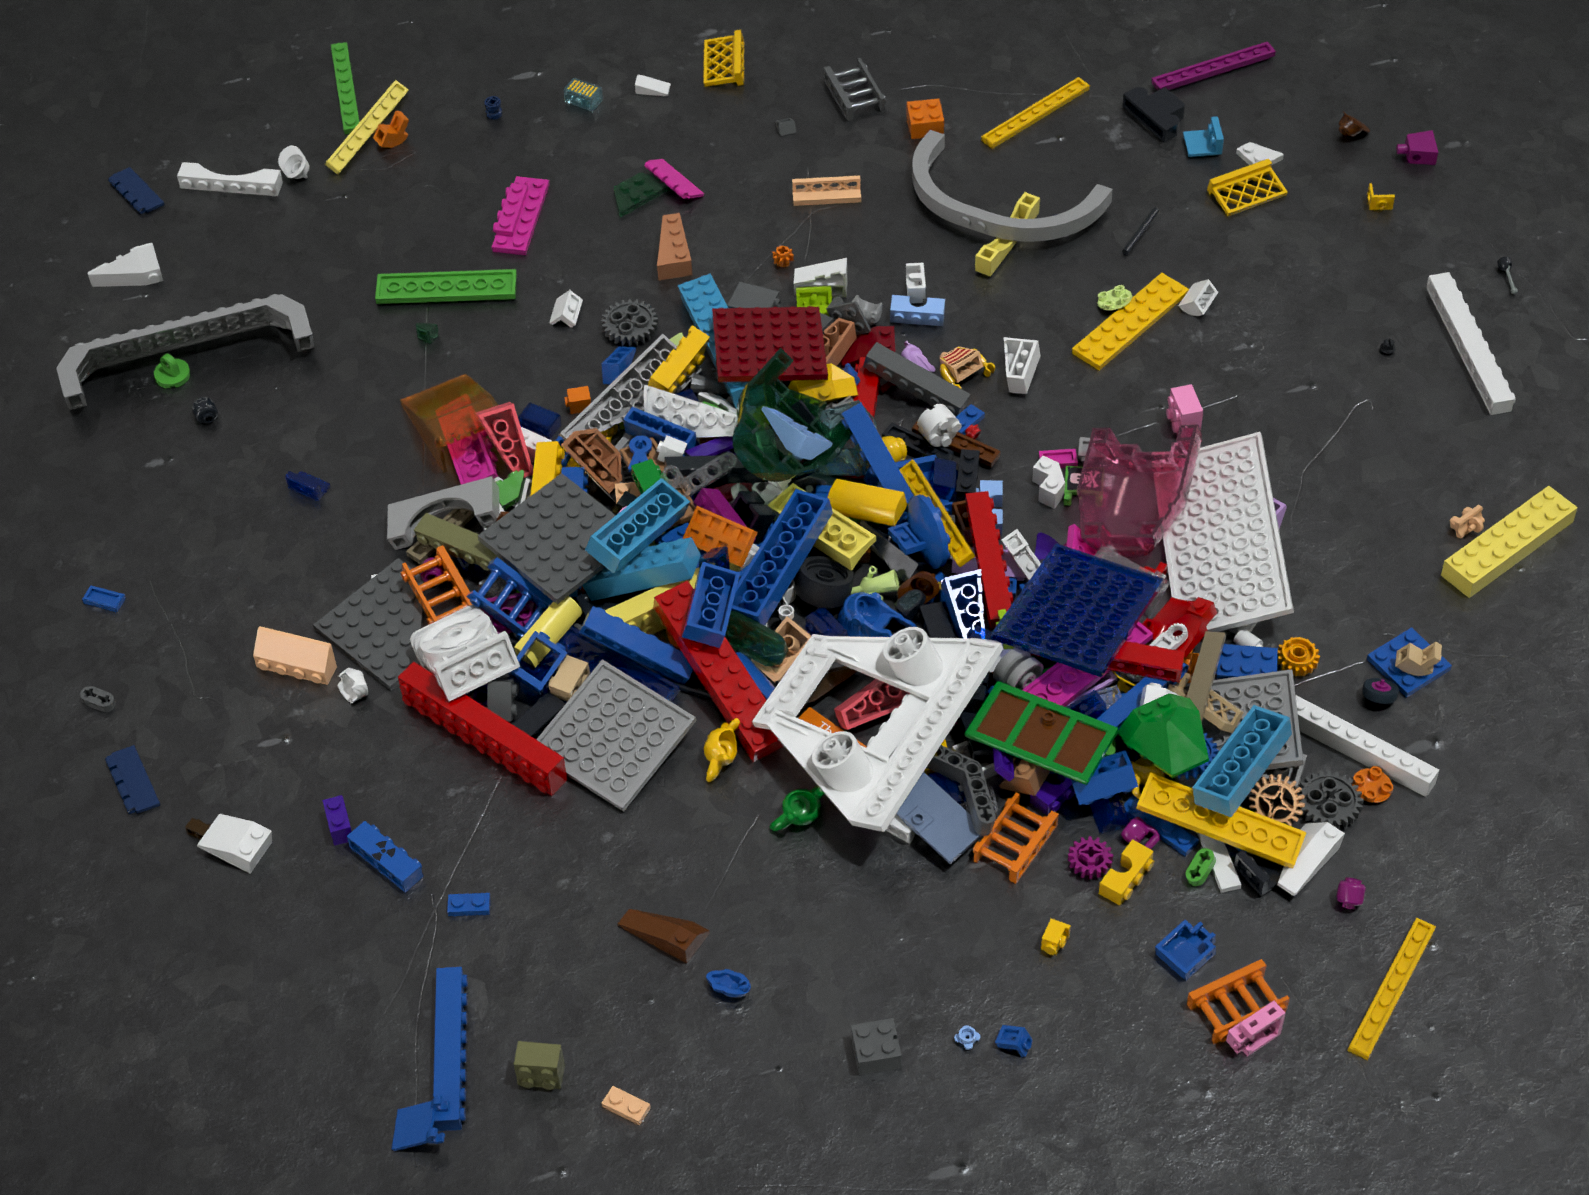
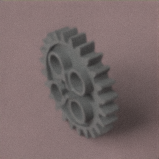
M629 299L627 303L622 300V304L615 302V307L610 305V310H605V314L602 315L601 325L602 331L605 332V337L609 336V341L615 339V344L621 342L622 346L625 343L631 346L632 342L638 345V341L645 343V338L651 339L650 335H655V330H658L659 321L655 308H651L650 304L645 306V301L638 303V299L635 302Z
M1328 770L1327 775H1324L1322 771H1319V776L1312 773L1311 779L1305 777L1304 782H1300L1299 787L1302 790L1297 795L1302 794L1305 796L1304 799L1299 800V802L1305 803V806L1298 807V809L1303 811L1302 815H1306L1305 821L1313 820V823L1328 822L1337 829L1340 828V825L1347 828L1348 822L1353 824L1354 820L1359 818V814L1362 811L1363 798H1360L1362 792L1357 791L1359 786H1352L1353 779L1346 781V775L1338 777V772L1331 775L1330 770Z

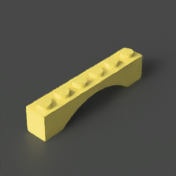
M1024 192L1017 201L1010 218L1035 219L1039 214L1040 198ZM996 238L991 243L983 245L975 257V271L991 276L1017 241Z

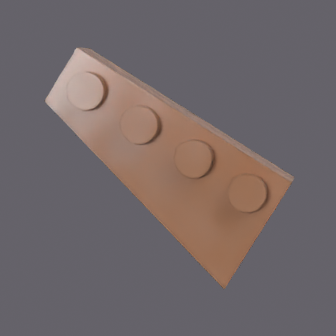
M680 213L663 215L657 262L658 281L692 275V262Z

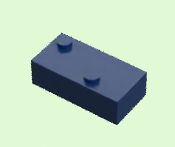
M702 562L694 587L682 635L683 638L717 648L721 647L726 634L740 572Z

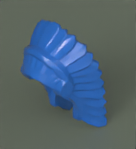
M858 592L848 596L840 609L837 619L839 623L838 629L842 630V634H847L848 637H891V631L884 629L891 619L907 628L917 627L912 621L905 619L901 614L881 600V596L876 592L872 594Z

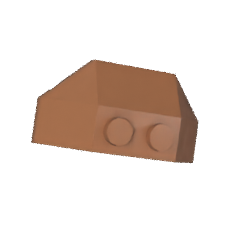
M597 428L574 431L561 444L564 450L584 467L589 475L608 493L615 488V484L622 481L621 453Z

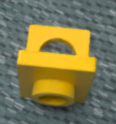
M1369 183L1367 192L1369 210H1392L1395 195H1374L1372 183Z

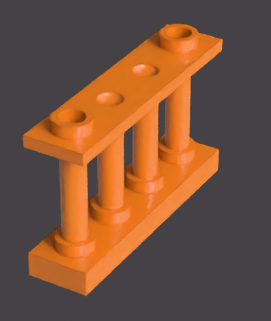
M443 545L436 548L435 558L410 570L406 563L402 564L401 577L404 582L408 581L428 617V625L469 605H473L470 599L466 597L470 591ZM437 565L443 567L444 574L420 585L417 584L414 576ZM445 581H451L454 586L452 590L428 601L422 593L423 591ZM455 596L460 597L462 600L460 606L438 616L434 614L431 608Z
M1017 792L1012 799L1008 798L1004 810L994 822L992 832L984 836L980 842L977 841L972 850L975 863H978L981 857L985 856L1003 865L1010 872L1009 880L1017 884L1058 826L1059 816L1058 813L1051 810L1047 817H1042L1020 806V794ZM1016 812L1039 824V829L1032 832L1009 820V818ZM1005 826L1028 838L1029 843L1027 846H1021L1003 837L999 832ZM995 841L1018 853L1019 857L1016 861H1011L988 848Z
M1262 959L1188 993L1187 1005L1190 1010L1197 1007L1201 1008L1215 1028L1212 1035L1213 1044L1220 1041L1225 1042L1228 1030L1262 1009L1245 987V985L1251 982L1257 983L1270 1003L1275 1001L1284 1012L1287 1011L1290 998L1285 996L1278 1000L1263 978L1266 964ZM1234 990L1238 991L1252 1012L1241 1017L1228 998L1227 993ZM1215 999L1220 1000L1234 1021L1222 1025L1208 1003Z

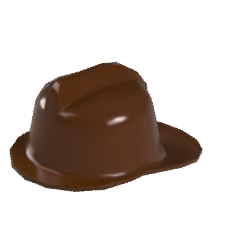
M1343 111L1344 115L1339 121V132L1344 136L1355 137L1362 131L1370 132L1369 128L1362 122Z
M927 571L916 573L899 587L897 592L898 599L913 589L921 590L926 595L925 603L933 599L940 590L935 574ZM911 603V604L909 605V607L911 608V607L914 606L916 603Z

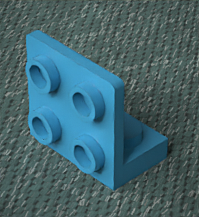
M1218 116L1211 117L1208 130L1183 132L1189 157L1222 154L1224 138Z

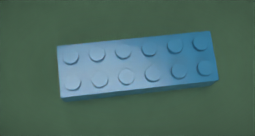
M661 478L591 535L585 551L615 574L683 517L690 501Z
M691 537L647 546L615 574L605 567L582 586L590 600L594 601L693 578L701 554Z
M1253 705L1192 787L1195 804L1232 817L1292 735L1290 717Z

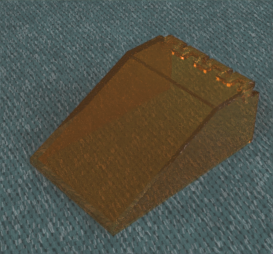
M467 374L400 400L443 473L447 472L442 447L454 443L453 438L459 441L471 436L470 431L474 434L484 431L485 429L475 413L498 406L493 396Z

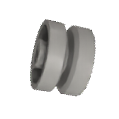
M1015 647L998 662L993 672V679L996 682L1000 681L1023 690L1042 675L1043 664L1036 658H1031V654L1024 647Z

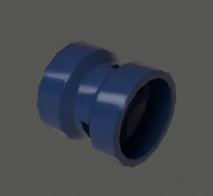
M496 96L486 98L484 101L486 116L492 120L500 118L502 116L500 99Z

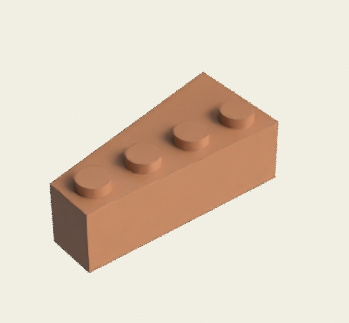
M841 318L835 320L823 331L827 364L832 363L835 366L839 364L856 339L855 323Z

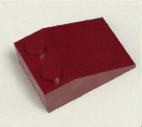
M876 326L871 328L869 333L856 335L855 341L842 358V368H845L846 363L855 368L856 364L860 362V357H866L876 342L895 352L894 326Z

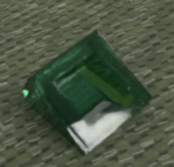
M415 324L417 337L431 344L439 337L437 324Z

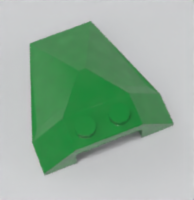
M1168 693L1133 709L1118 730V735L1129 749L1136 750L1142 758L1149 759L1154 763V766L1172 778L1209 761L1200 713L1190 698Z

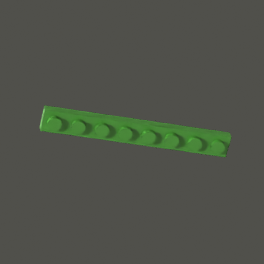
M347 42L331 44L344 134L346 135L350 134L359 124V115Z

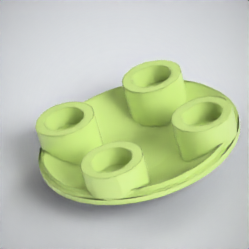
M1118 285L1112 290L1103 291L1098 294V306L1104 310L1122 308L1132 300V293L1126 290L1123 285Z

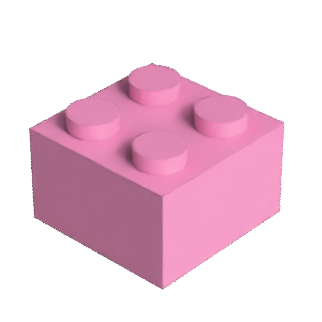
M1192 384L1171 388L1166 415L1168 420L1170 419L1172 422L1173 432L1177 433L1179 439L1199 436L1201 433L1203 409Z

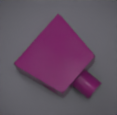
M1433 130L1408 134L1405 144L1396 145V153L1406 154L1408 163L1436 165L1438 149Z

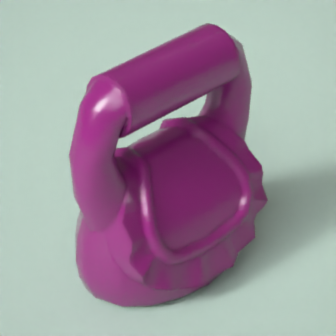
M1140 817L1133 818L1121 832L1122 838L1128 843L1132 839L1140 843L1148 832L1153 833L1154 835L1144 845L1149 849H1152L1160 840L1157 830L1146 824Z

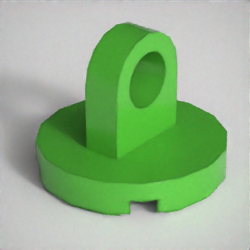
M170 354L162 356L160 358L161 363L154 370L156 383L164 388L180 387L190 378L188 364L184 360L174 359Z

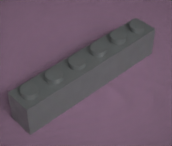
M877 342L866 355L864 368L895 384L900 389L922 399L931 406L944 404L956 417L967 405L970 397L968 392Z

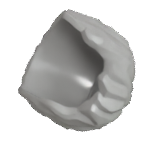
M856 295L852 302L856 301L869 326L876 324L882 314V302L874 304L862 300L859 295Z

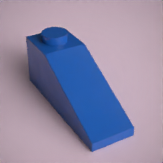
M619 346L602 363L603 384L610 385L631 365L636 347Z

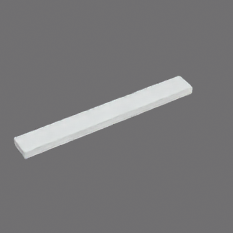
M1178 776L1174 777L1177 783L1190 788L1198 781V779L1181 781V778L1178 779ZM1196 832L1202 847L1212 850L1215 855L1216 863L1212 872L1220 892L1224 893L1241 889V882L1225 843Z

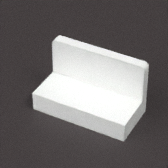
M571 290L558 297L549 323L554 325L561 320L569 327L576 325L583 299Z

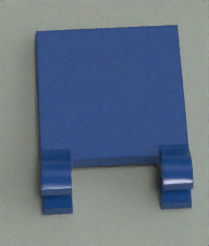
M439 1095L433 1097L432 1101L398 1109L391 1150L398 1151L426 1143H444L445 1133L437 1134L438 1129L433 1128L435 1111H448L450 1101H442L443 1097Z

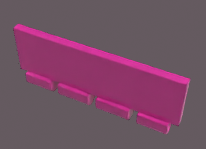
M664 159L649 160L645 163L644 166L649 171L654 173L656 177L675 191L681 198L704 197V193Z

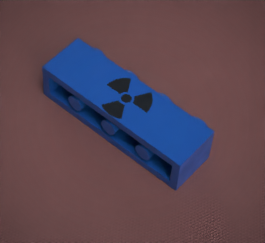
M364 821L347 835L349 847L405 893L423 878L421 863L415 858H410L402 847L398 848L394 845L390 837H384L375 825H370Z

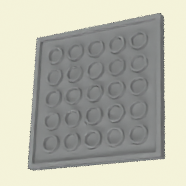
M602 659L536 740L564 757L567 776L624 812L697 720L695 716Z
M1292 670L1213 681L1211 689L1244 712L1236 728L1253 705L1290 717L1292 735L1266 770L1304 765ZM1187 683L1184 688V690H1186L1187 692L1189 690L1190 683ZM1220 701L1212 702L1214 711L1221 710ZM1233 710L1226 712L1227 720L1230 722L1236 714ZM1203 717V732L1207 733V739L1213 738V743H1217L1216 749L1220 751L1232 733L1220 730ZM1185 776L1181 777V781L1187 780Z

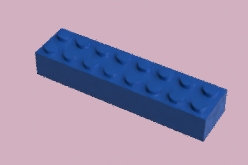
M795 489L739 580L731 612L739 613L763 627L766 625L833 514L829 499Z

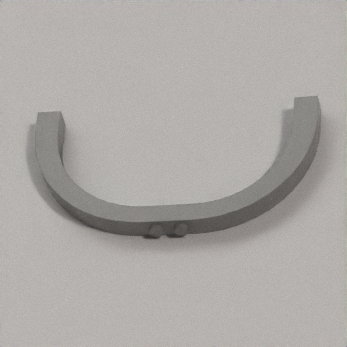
M929 130L918 144L913 156V186L919 199L928 209L949 222L1001 239L1034 242L1065 237L1091 225L1105 212L1112 202L1113 189L1096 184L1090 194L1080 204L1064 213L1037 219L1005 217L959 202L944 194L933 183L929 175V169L945 148V134Z

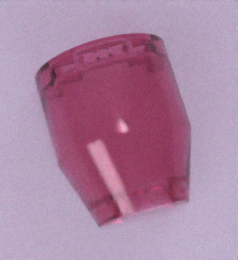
M1198 424L1180 425L1176 439L1177 443H1172L1171 450L1167 452H1142L1138 444H1120L1111 428H1093L1077 487V496L1079 497L1078 509L1081 515V538L1087 545L1101 553L1119 558H1139L1148 555L1154 550L1186 507L1202 441V433Z

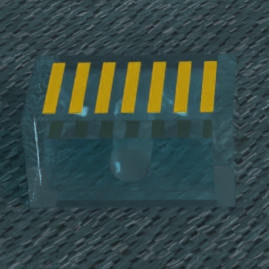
M573 78L563 89L565 102L590 111H594L603 100L602 87Z

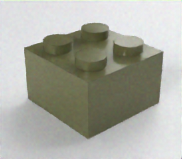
M518 1041L514 1059V1069L518 1085L525 1088L561 1089L565 1069L561 1045Z

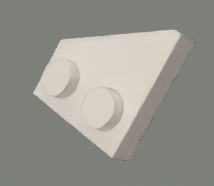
M1252 142L1236 150V154L1249 165L1266 159H1270L1273 165L1283 160L1284 155Z

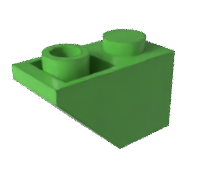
M523 469L519 472L517 470L513 471L503 481H496L499 487V503L504 510L519 501L524 481Z

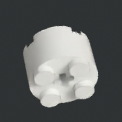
M944 404L933 405L935 408L927 409L921 414L917 422L919 426L918 431L932 446L947 447L962 428V425Z

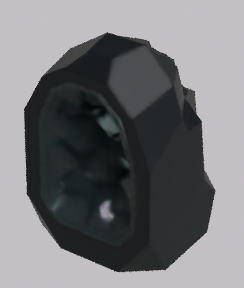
M918 589L910 590L896 601L894 607L905 619L911 621L919 612V606L925 603L926 595Z

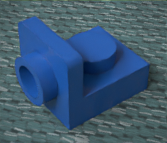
M1002 1025L995 1044L998 1048L1017 1050L1020 1056L1026 1057L1028 1050L1032 1046V1038L1025 1027Z

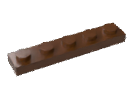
M916 422L912 427V432L924 437L918 431L919 426ZM959 432L952 439L951 444L946 447L961 454V449L979 450V463L991 468L1001 456L1000 450Z

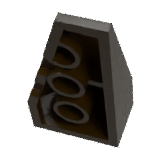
M846 666L829 669L803 707L808 706L807 703L817 700L858 671ZM781 680L775 681L776 686L778 685V683H779Z

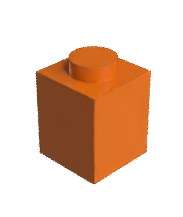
M588 386L567 389L568 396L564 397L566 408H570L571 414L581 413L591 403Z

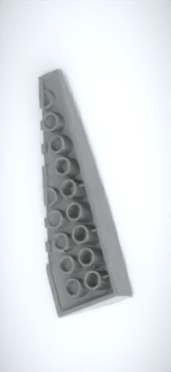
M662 334L559 435L566 440L574 431L597 428L600 432H603L623 422L631 407L644 411V385H648L650 377L661 363L666 361L669 353L673 349L676 350L677 346ZM697 365L693 374H699L702 369ZM693 374L691 376L687 375L683 385H678L674 394L681 392L692 381Z

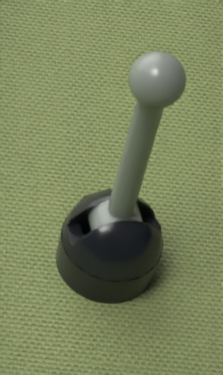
M1507 256L1502 257L1497 261L1498 267L1501 271L1506 272L1511 286L1510 292L1516 294L1518 290L1514 286L1509 272L1512 268V260Z

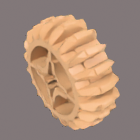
M1270 774L1269 782L1263 777L1262 782L1264 785L1257 782L1255 785L1259 790L1253 788L1251 790V793L1256 796L1249 797L1250 801H1255L1254 804L1249 805V808H1256L1255 813L1281 823L1286 822L1287 825L1292 826L1290 819L1295 822L1299 820L1295 813L1298 815L1303 814V811L1298 809V807L1305 806V803L1299 802L1305 796L1302 794L1297 795L1302 788H1293L1297 783L1295 780L1291 785L1287 783L1290 779L1289 776H1286L1285 780L1281 781V774H1278L1277 780L1274 779L1273 774ZM1269 786H1280L1276 794L1263 792ZM1286 789L1293 797L1294 806L1284 798ZM1281 793V800L1279 802L1282 801V805L1279 804L1273 811L1274 802H1272V799H1275ZM1260 798L1269 804L1268 814L1262 809ZM1279 809L1291 811L1285 817L1274 818V814Z

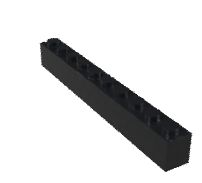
M942 602L919 606V620L929 638H958L954 635L953 623L949 622L948 609H944ZM962 712L957 722L964 741H967V749L971 759L979 763L994 760L992 747L965 737V732L977 713Z

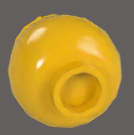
M893 436L882 437L895 462L906 459L907 448L902 438H895Z

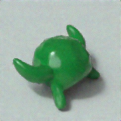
M818 785L811 790L796 789L791 791L782 802L783 814L770 824V829L779 831L791 824L804 826L812 823L819 817L821 809L820 799L825 793Z

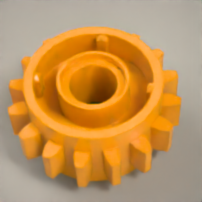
M1291 637L1287 641L1284 640L1283 645L1279 644L1277 664L1281 665V670H1292L1293 676L1311 674L1313 669H1317L1319 663V649H1315V644H1312L1308 639Z

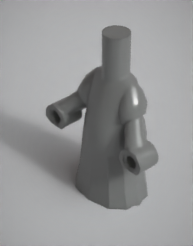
M716 368L710 370L712 378L696 373L693 374L690 393L705 392L721 397L728 394L723 382H718Z

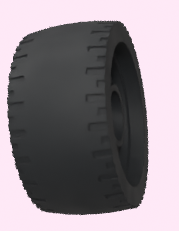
M811 556L804 560L796 574L795 592L801 600L813 606L838 608L843 606L846 598L851 595L854 574L853 571L830 557Z

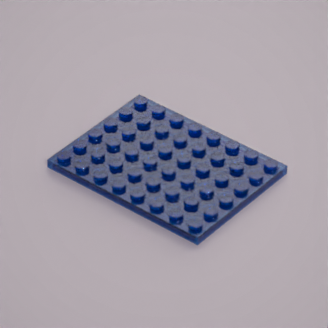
M1056 543L992 631L991 639L1102 677L1162 587L1163 578Z

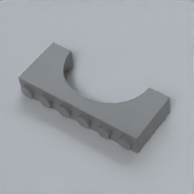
M491 476L388 504L387 539L395 550L412 546L415 536L414 529L425 513L434 516L451 509H467L474 512L482 527L494 524L499 516V487Z

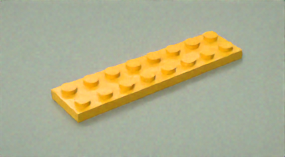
M1164 273L1159 274L1133 296L1126 306L1119 308L1072 348V354L1100 371L1176 306L1189 289Z
M1151 772L1136 806L1138 810L1292 869L1306 835L1305 831L1240 806L1232 817H1228L1196 805L1192 788Z

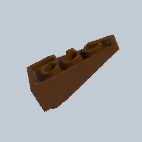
M628 909L618 922V926L686 964L710 934V930L693 921L634 909Z

